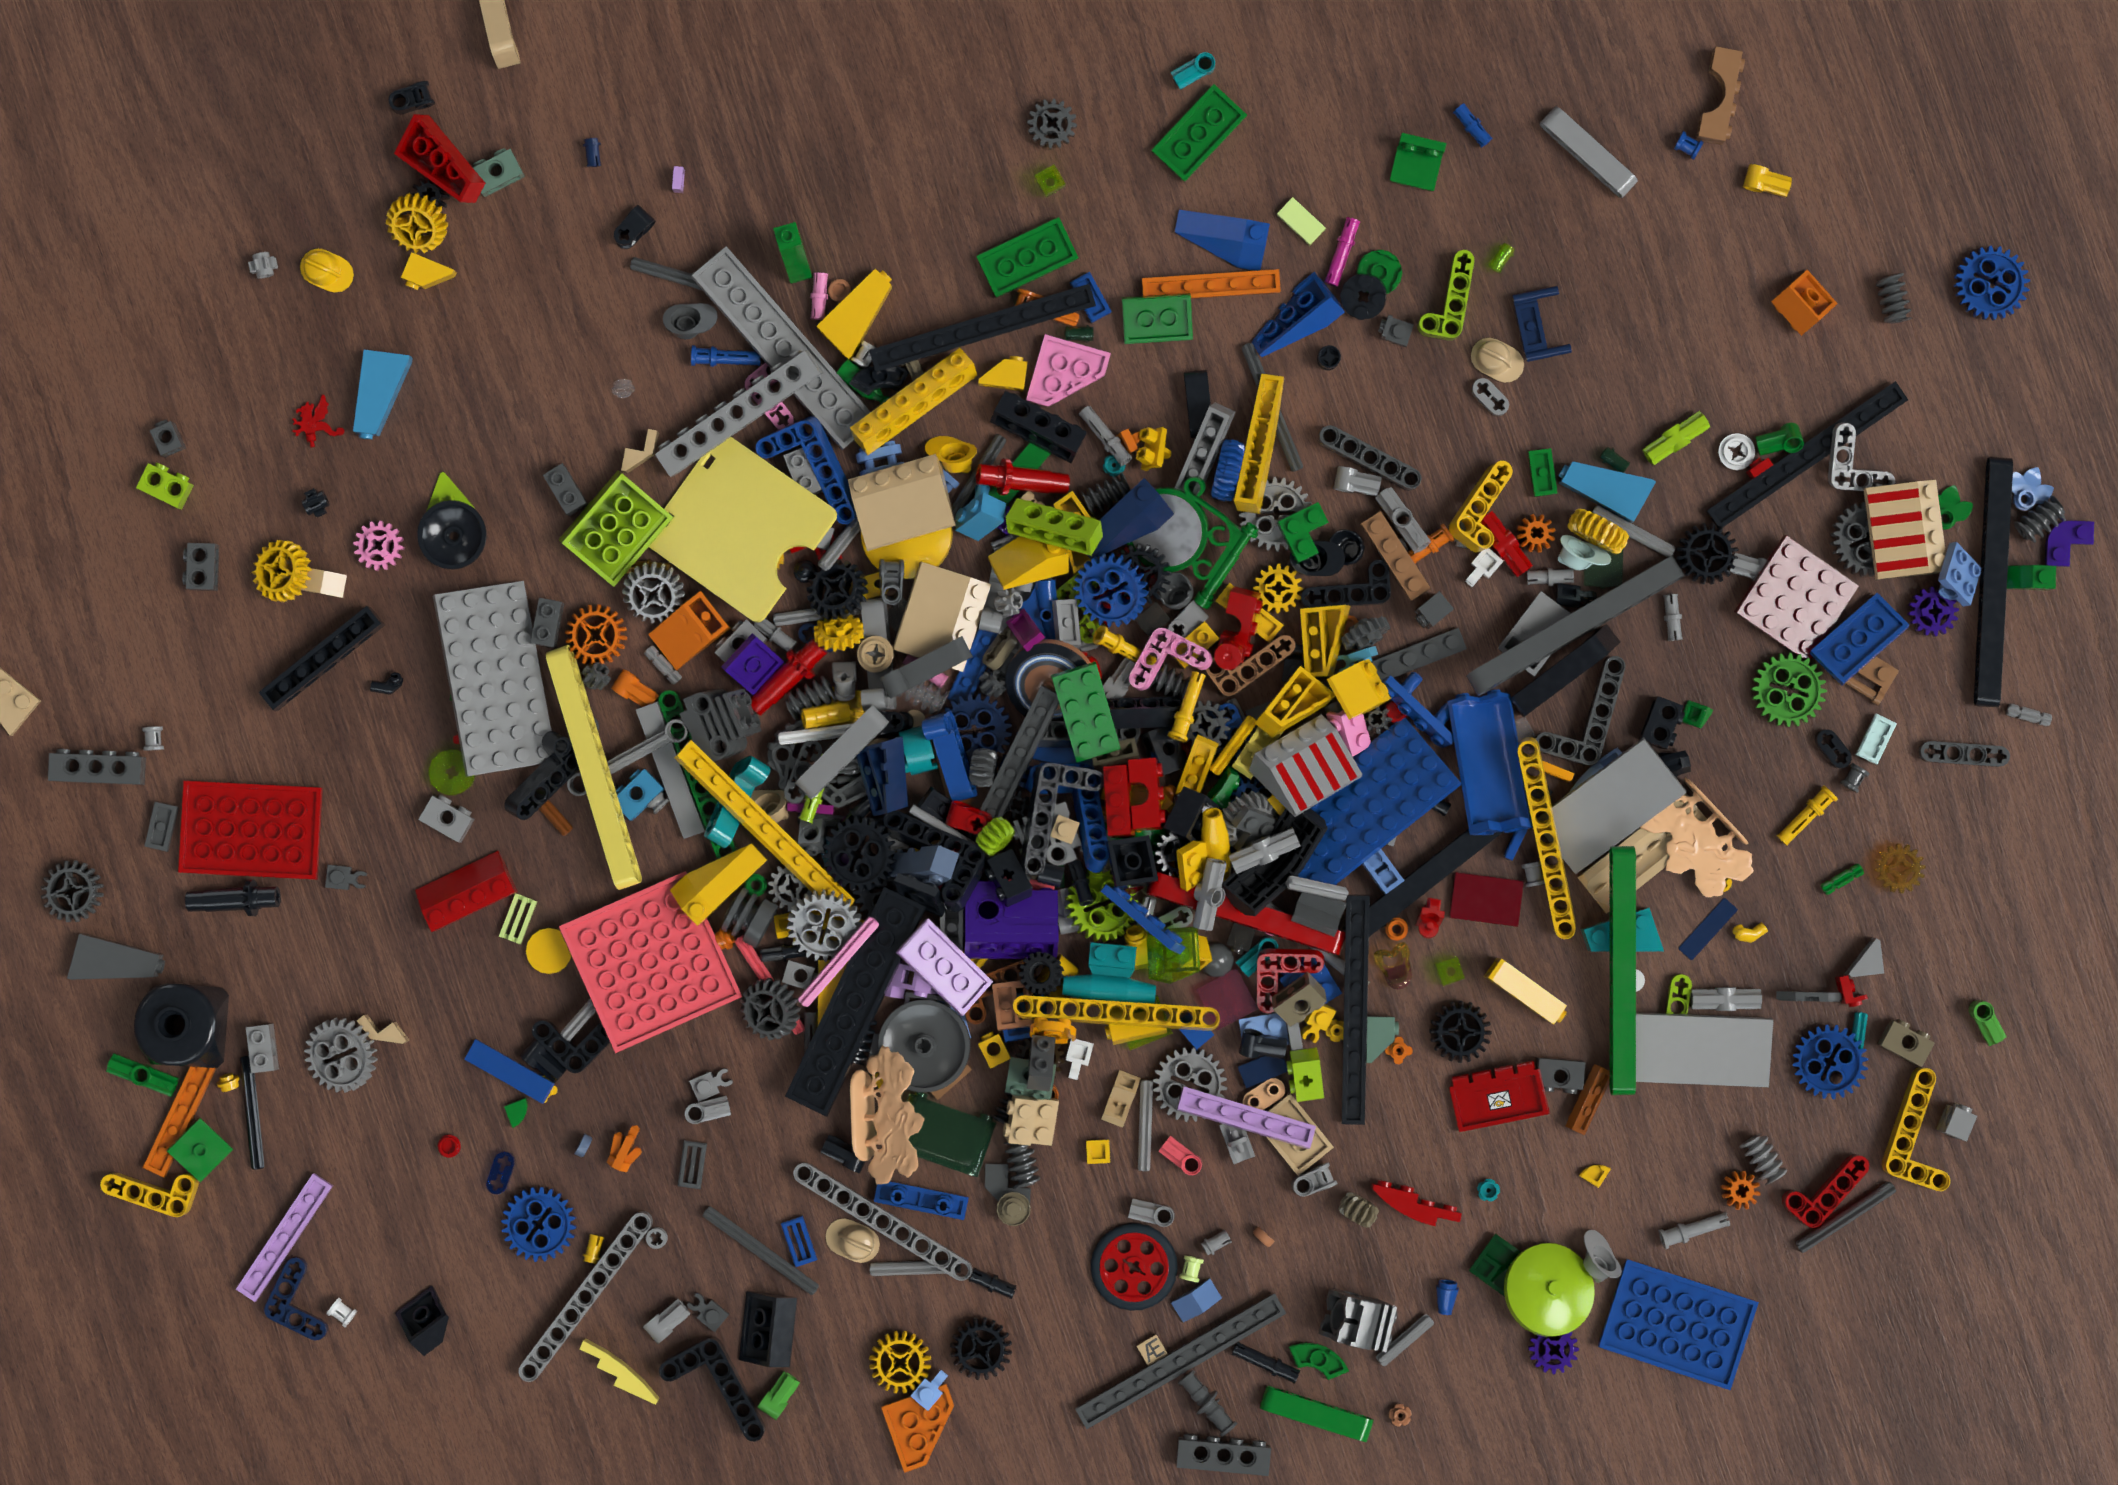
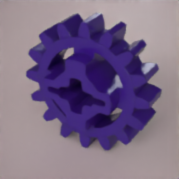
M1929 587L1928 593L1925 589L1920 590L1921 596H1913L1916 602L1908 604L1909 607L1913 608V611L1908 612L1907 615L1914 618L1910 621V624L1916 623L1918 625L1915 631L1918 632L1923 629L1924 636H1928L1931 632L1932 636L1936 637L1938 636V631L1942 635L1946 634V627L1953 629L1954 626L1951 621L1958 620L1954 613L1959 611V608H1953V604L1957 602L1956 600L1943 598L1939 594V588L1935 592L1934 587ZM1927 598L1926 605L1919 609L1921 602ZM1939 599H1941L1946 604V606H1943L1941 603H1939ZM1932 608L1938 612L1934 616L1929 614V610ZM1947 615L1945 622L1939 626L1941 618ZM1920 617H1923L1928 622V626L1921 621Z
M1571 1331L1556 1338L1537 1335L1536 1338L1530 1337L1534 1345L1529 1346L1528 1350L1534 1351L1529 1356L1531 1360L1537 1359L1534 1365L1537 1368L1543 1365L1542 1371L1545 1373L1550 1368L1552 1374L1556 1373V1369L1564 1373L1565 1365L1571 1368L1570 1360H1577L1573 1353L1579 1351L1578 1347L1573 1346L1577 1339L1570 1338L1573 1332ZM1540 1341L1543 1343L1541 1355H1539L1538 1351ZM1547 1341L1554 1346L1557 1345L1556 1348L1560 1356L1557 1353L1550 1352L1551 1349L1546 1343ZM1568 1343V1354L1566 1356L1564 1354V1346ZM1551 1359H1558L1560 1361L1556 1364L1547 1363Z

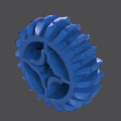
M1225 439L1223 441L1211 489L1212 498L1220 501H1231L1234 498L1245 451L1244 443L1233 439Z

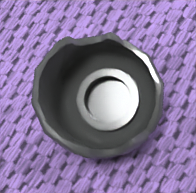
M1172 572L1171 576H1165V579L1171 581L1170 585L1163 583L1162 587L1167 590L1166 593L1159 590L1160 600L1163 605L1169 609H1181L1187 606L1193 597V586L1189 579L1181 572Z
M1218 941L1208 942L1212 961L1201 970L1212 977L1225 976L1231 971L1234 964L1233 953L1227 946Z

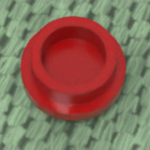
M445 1135L439 1140L438 1151L442 1156L451 1158L460 1152L461 1142L456 1136Z

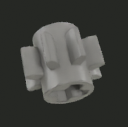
M269 252L256 253L252 255L253 261L248 262L250 273L256 274L258 279L271 277L274 275L273 269H278L276 258L274 256L270 257Z
M1014 588L998 591L999 596L994 600L996 610L1000 613L1003 612V617L1019 614L1018 609L1023 605L1020 593L1014 592Z

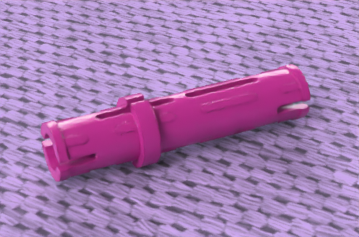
M1346 217L1341 236L1337 238L1339 242L1324 281L1325 283L1338 287L1349 252L1355 244L1354 238L1360 224L1359 220Z

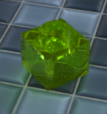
M1055 164L1034 175L1045 198L1066 187V183ZM1053 179L1055 183L1053 186H1047L1046 180Z
M1457 956L1434 964L1442 986L1465 979ZM1449 967H1453L1455 970L1452 976L1446 973Z

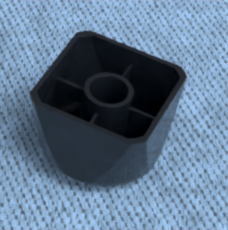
M162 983L152 987L138 1005L134 1018L135 1039L145 1059L151 1065L218 1068L224 1062L229 994L223 988ZM180 1015L184 1020L185 1026L183 1031L176 1035L173 1030V1023L176 1017Z

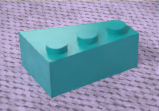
M1645 907L1636 910V952L1664 951L1650 908ZM1609 920L1581 929L1588 951L1609 952Z

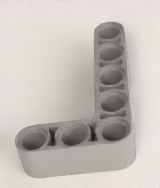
M882 598L866 599L867 602H861L864 639L870 636H881L891 644L887 603ZM875 648L873 652H867V654L874 657V661H877L878 657H885V654L878 652V648ZM893 660L891 666L883 672L873 673L867 671L869 689L861 691V704L864 711H867L873 705L878 711L896 709V697L890 699L880 680L884 675L894 671Z

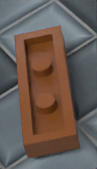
M1594 1064L1565 1127L1585 1136L1609 1085V1070Z

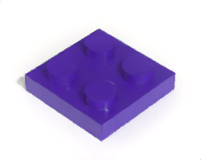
M752 633L721 667L754 695L784 661Z

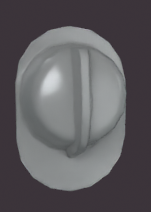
M1595 1230L1585 1232L1584 1244L1587 1253L1585 1254L1583 1264L1586 1271L1597 1283L1604 1281L1608 1277H1620L1622 1273L1621 1266L1606 1239Z

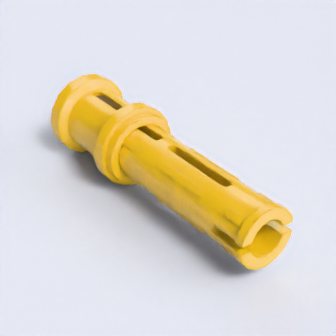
M1104 625L1100 626L1093 635L1094 644L1102 645L1108 648L1110 653H1119L1135 663L1143 651L1126 642L1122 635L1108 631V628ZM1149 654L1146 658V663L1153 665L1157 658Z
M1192 671L1180 710L1174 714L1175 721L1172 730L1167 735L1170 738L1187 742L1190 724L1194 722L1192 714L1206 675L1202 673L1199 675V672Z
M1823 785L1821 787L1822 790L1813 799L1807 801V806L1776 835L1786 846L1817 815L1822 816L1824 810L1833 801L1836 802L1838 800L1826 786Z

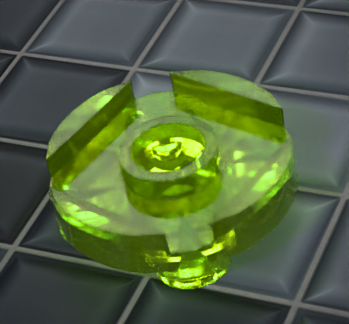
M459 750L440 752L432 760L429 767L431 784L437 791L445 795L454 796L464 793L475 781L476 776L466 777L462 752ZM455 766V771L459 772L458 776H453L452 779H449V774L446 771Z

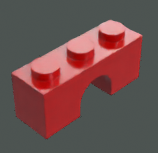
M1234 586L1230 591L1226 613L1234 615L1240 620L1241 630L1236 632L1224 630L1220 636L1219 645L1228 637L1239 638L1246 646V655L1241 662L1243 663L1252 654L1253 644H1250L1251 636H1255L1257 632L1258 622H1255L1256 614L1261 612L1263 601L1260 600L1261 593Z
M1156 757L1128 760L1129 783L1131 785H1144L1149 791V796L1145 803L1131 806L1133 830L1163 829L1162 823H1166V811L1161 809V800H1165L1164 787L1160 786L1159 777H1163L1162 763H1158Z
M1128 766L1103 767L1108 836L1111 838L1135 837L1130 806L1132 785L1129 783Z

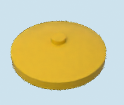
M949 527L867 551L861 532L863 549L871 563L879 569L880 559L889 562H899L900 559H903L904 579H915L920 562L939 567L949 553L953 538V528Z

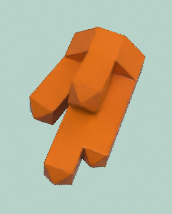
M632 1125L624 1142V1135L621 1132L614 1134L611 1152L607 1163L612 1168L628 1172L631 1164L641 1155L642 1150L639 1147H635L631 1151L640 1131L638 1125Z

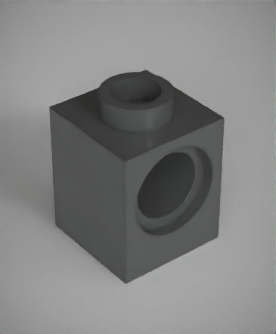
M163 420L154 425L155 428L150 430L161 456L166 458L186 449L174 422ZM170 431L172 439L170 442L164 443L162 436L165 432Z
M800 819L798 845L810 856L825 854L826 849L823 848V845H826L827 827L823 819H813V824Z

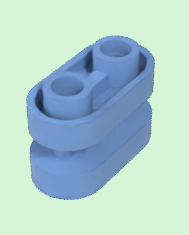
M895 441L886 442L870 455H867L862 448L859 449L860 453L856 454L857 463H865L866 470L860 472V476L904 463H897L896 456L902 454L901 445L895 444ZM887 458L888 465L874 466V461Z

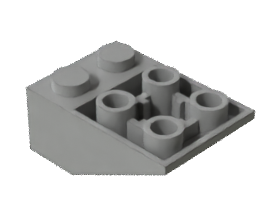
M1541 591L1501 642L1498 649L1504 653L1571 613ZM1551 655L1525 670L1535 676Z

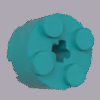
M922 725L899 732L900 736L898 737L903 736L906 773L910 772L911 776L938 769L937 762L932 764L931 759L935 758L931 740L928 741L924 736Z

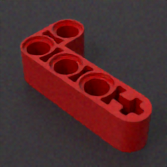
M1858 1154L1848 1156L1810 1200L1798 1191L1789 1190L1782 1196L1783 1206L1802 1224L1811 1228L1820 1226L1866 1175L1870 1166L1869 1161ZM1854 1161L1860 1162L1859 1165L1861 1166V1168L1859 1170L1854 1169ZM1845 1170L1850 1171L1851 1174L1854 1175V1177L1852 1178L1851 1175L1845 1173ZM1845 1176L1847 1184L1844 1188L1840 1189L1837 1186V1180L1839 1177ZM1829 1193L1832 1200L1830 1204L1824 1206L1821 1198L1824 1194ZM1793 1195L1799 1197V1203L1796 1207L1789 1205V1199ZM1813 1210L1816 1213V1219L1808 1223L1806 1214Z

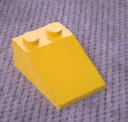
M1021 536L988 556V560L1003 590L1069 573V553L1067 549Z

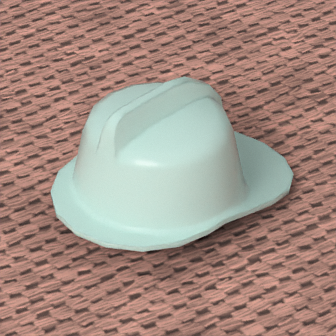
M1563 535L1560 539L1563 547L1558 556V561L1571 569L1580 571L1587 569L1592 564L1607 565L1611 562V556L1604 549L1596 545L1581 541L1570 535Z

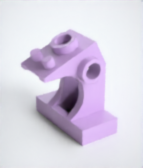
M902 959L885 996L904 999L905 989L913 990L915 996L927 998L928 994L938 993ZM909 971L914 972L912 985L907 984Z

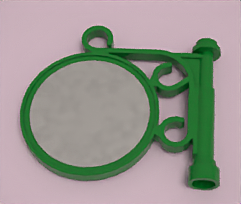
M1193 476L1185 482L1184 491L1170 487L1155 489L1173 511L1174 515L1158 530L1129 542L1127 545L1133 546L1135 551L1137 544H1142L1143 551L1147 544L1151 545L1150 553L1155 548L1159 549L1156 557L1164 554L1166 558L1161 563H1170V566L1165 568L1164 571L1176 572L1192 565L1193 573L1198 579H1209L1204 586L1205 589L1197 593L1194 601L1199 606L1209 609L1214 602V594L1238 560L1240 553L1250 538H1257L1259 529L1250 522L1242 525L1241 528L1238 527L1227 516L1201 499L1200 496L1206 489L1205 482L1202 478ZM1191 481H1196L1200 485V492L1197 495L1189 489ZM1201 505L1225 522L1229 529V541H1217L1214 538V531L1217 529L1224 531L1226 526L1216 525L1209 530L1208 519ZM1208 538L1215 546H1227L1209 574L1202 575L1198 570L1199 564L1205 563L1209 567L1213 565V562L1207 558L1197 560L1203 553ZM1138 556V559L1146 567L1156 565L1149 557Z

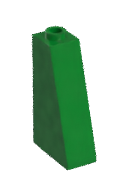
M796 222L773 228L790 283L793 284L813 278Z

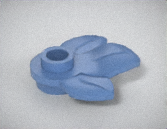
M2038 467L2027 470L2023 476L2018 472H2013V503L2019 510H2030L2035 504H2042L2044 500H2048L2052 495L2054 487L2041 485V475ZM2022 495L2026 496V503L2021 502Z

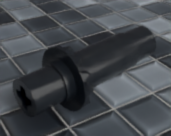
M247 880L243 887L187 891L185 895V905L188 912L245 910L248 916H257L259 909L279 907L281 903V894L278 886L260 887L255 880Z

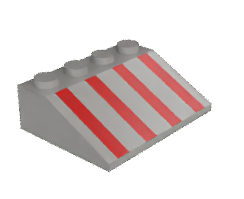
M1322 714L1256 752L1249 769L1294 817L1362 777L1359 767L1339 732Z

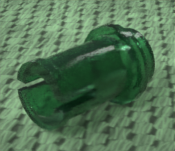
M1086 325V327L1066 326V340L1086 341V343H1089L1094 338V327H1089V325Z
M1606 447L1600 455L1602 463L1606 462L1617 471L1624 473L1630 462L1617 454L1614 448Z

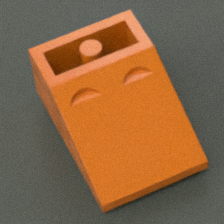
M699 591L648 635L677 671L731 628L704 593Z

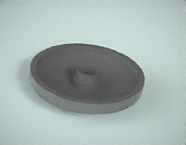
M916 1000L897 1008L884 1022L878 1040V1052L882 1045L889 1047L891 1052H899L905 1062L912 1066L914 1074L911 1084L907 1089L915 1092H933L953 1083L964 1071L971 1051L969 1032L962 1018L949 1006L934 1000Z

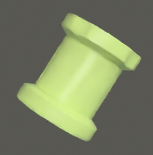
M1184 1255L1185 1263L1179 1278L1199 1283L1198 1274L1204 1260Z

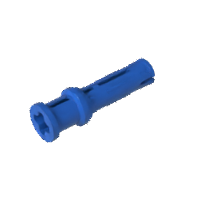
M692 345L691 366H695V364H710L711 367L717 366V364L760 366L761 357L754 351L717 350L715 346H711V348H696L695 345Z

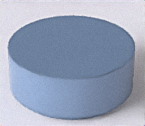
M584 1134L574 1154L581 1158L584 1157L591 1144L592 1137Z

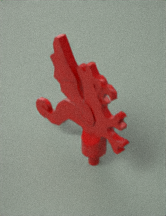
M325 395L321 396L320 402L314 410L315 415L313 417L314 404L309 405V402H306L305 406L296 410V414L298 412L302 413L300 415L302 421L298 422L295 418L292 419L294 421L293 425H300V429L293 430L296 433L295 436L298 437L304 431L307 442H310V448L315 447L314 441H317L316 431L324 430L334 437L337 435L341 436L345 432L342 427L333 431L326 422H321V420L325 419V415L328 414L327 408L329 403L326 402Z

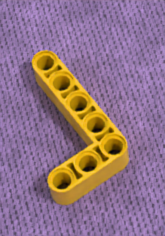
M1918 1067L1913 1070L1882 1160V1169L1889 1175L1936 1191H1944L1950 1185V1177L1946 1172L1910 1160L1936 1082V1075L1931 1069ZM1925 1071L1928 1074V1081L1925 1084H1921L1918 1078L1920 1073ZM1918 1093L1921 1096V1102L1919 1105L1914 1106L1911 1098L1914 1094ZM1911 1115L1914 1123L1911 1127L1907 1128L1904 1125V1119ZM1904 1137L1906 1139V1146L1899 1150L1896 1145L1897 1140ZM1893 1159H1897L1899 1162V1167L1896 1171H1891L1889 1168V1163ZM1918 1166L1921 1174L1918 1178L1913 1179L1911 1171L1914 1167ZM1937 1174H1941L1943 1178L1939 1186L1933 1184V1178Z

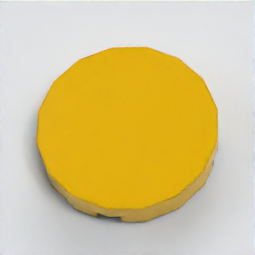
M546 928L539 930L531 936L527 943V959L531 966L540 973L552 974L560 972L567 967L571 960V954L558 929Z

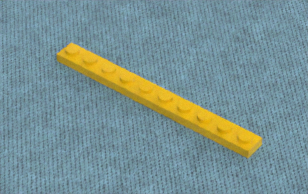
M692 740L686 743L674 759L812 893L815 890L818 895H821L822 890L825 889L826 894L830 895L834 890L835 897L838 898L839 895L844 894V902L851 899L850 906L854 903L855 899L840 884L834 882V879Z

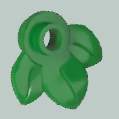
M1955 485L1946 488L1941 495H1938L1941 515L1945 514L1948 517L1946 523L1942 522L1943 530L1950 529L1956 522L1964 521L1969 517L1973 509V503L1967 501L1960 502L1959 492Z

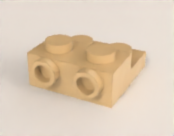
M1012 1095V1100H1009L1007 1103L1008 1123H1005L1003 1127V1136L1007 1142L1031 1146V1143L1052 1146L1059 1100L1051 1098V1100H1038L1030 1096Z

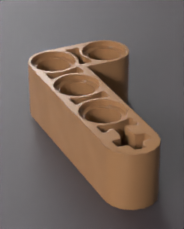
M1288 635L1278 637L1232 671L1221 669L1220 673L1213 674L1207 668L1205 672L1223 696L1231 697L1288 657L1295 649L1294 639ZM1282 640L1284 643L1288 641L1290 643L1288 646L1289 651L1287 652L1285 649L1280 651L1278 655L1281 658L1277 659L1275 652L1270 647L1273 646L1274 650H1276L1281 645L1279 641ZM1263 653H1268L1272 657V663L1268 666L1262 665L1260 662V655ZM1245 666L1253 669L1254 675L1250 679H1245L1241 675V669ZM1225 680L1234 682L1235 689L1233 692L1228 693L1223 690L1222 684Z

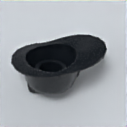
M1313 541L1319 553L1298 564L1290 552L1289 557L1292 567L1298 573L1309 577L1332 576L1342 569L1345 562L1342 548L1328 541Z

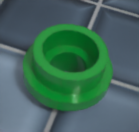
M753 874L744 882V888L749 890L748 894L750 896L755 893L758 897L766 891L767 882L762 875ZM753 881L760 883L759 889L754 890L751 884Z

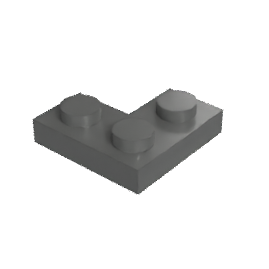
M1244 804L1231 822L1235 828L1244 831L1235 843L1234 848L1239 851L1250 846L1252 842L1269 836L1278 821L1276 816Z

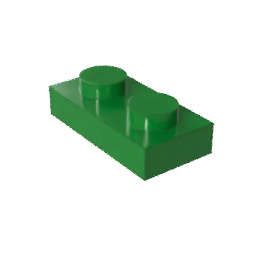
M1551 448L1528 451L1534 497L1558 494Z

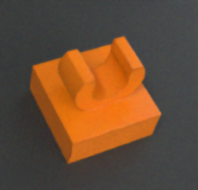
M1126 429L1115 436L1120 438L1121 444L1130 455L1138 450L1136 444L1142 441L1139 438L1140 431L1131 435L1129 429Z

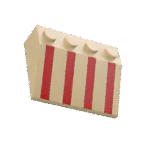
M1936 480L1864 488L1875 580L1941 572L1946 551Z

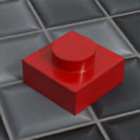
M1758 458L1749 464L1751 469L1746 474L1752 480L1773 466V463L1769 458L1763 461L1761 458Z

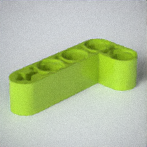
M1458 251L1453 257L1443 314L1427 313L1420 318L1417 329L1423 336L1454 340L1461 334L1474 267V256L1470 251ZM1462 256L1465 257L1466 262H1469L1464 266L1463 273L1459 272L1461 262L1457 261ZM1455 279H1462L1465 283V288L1461 290L1456 289L1453 281ZM1452 301L1459 302L1461 310L1453 312L1449 307V303ZM1426 319L1432 320L1434 322V329L1426 330L1423 327V321ZM1446 324H1454L1457 328V333L1453 335L1448 334L1445 330Z

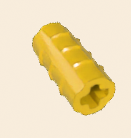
M847 701L801 709L804 729L849 722L851 718Z

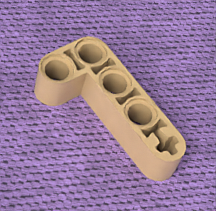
M479 0L489 46L497 68L501 69L520 64V57L513 39L505 1Z

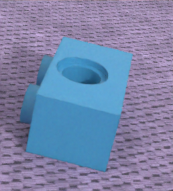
M638 769L630 776L631 782L626 787L621 785L616 790L622 813L630 821H633L658 794L665 790L647 769H644L642 772ZM634 787H640L643 791V795L639 800H634L631 796V791Z

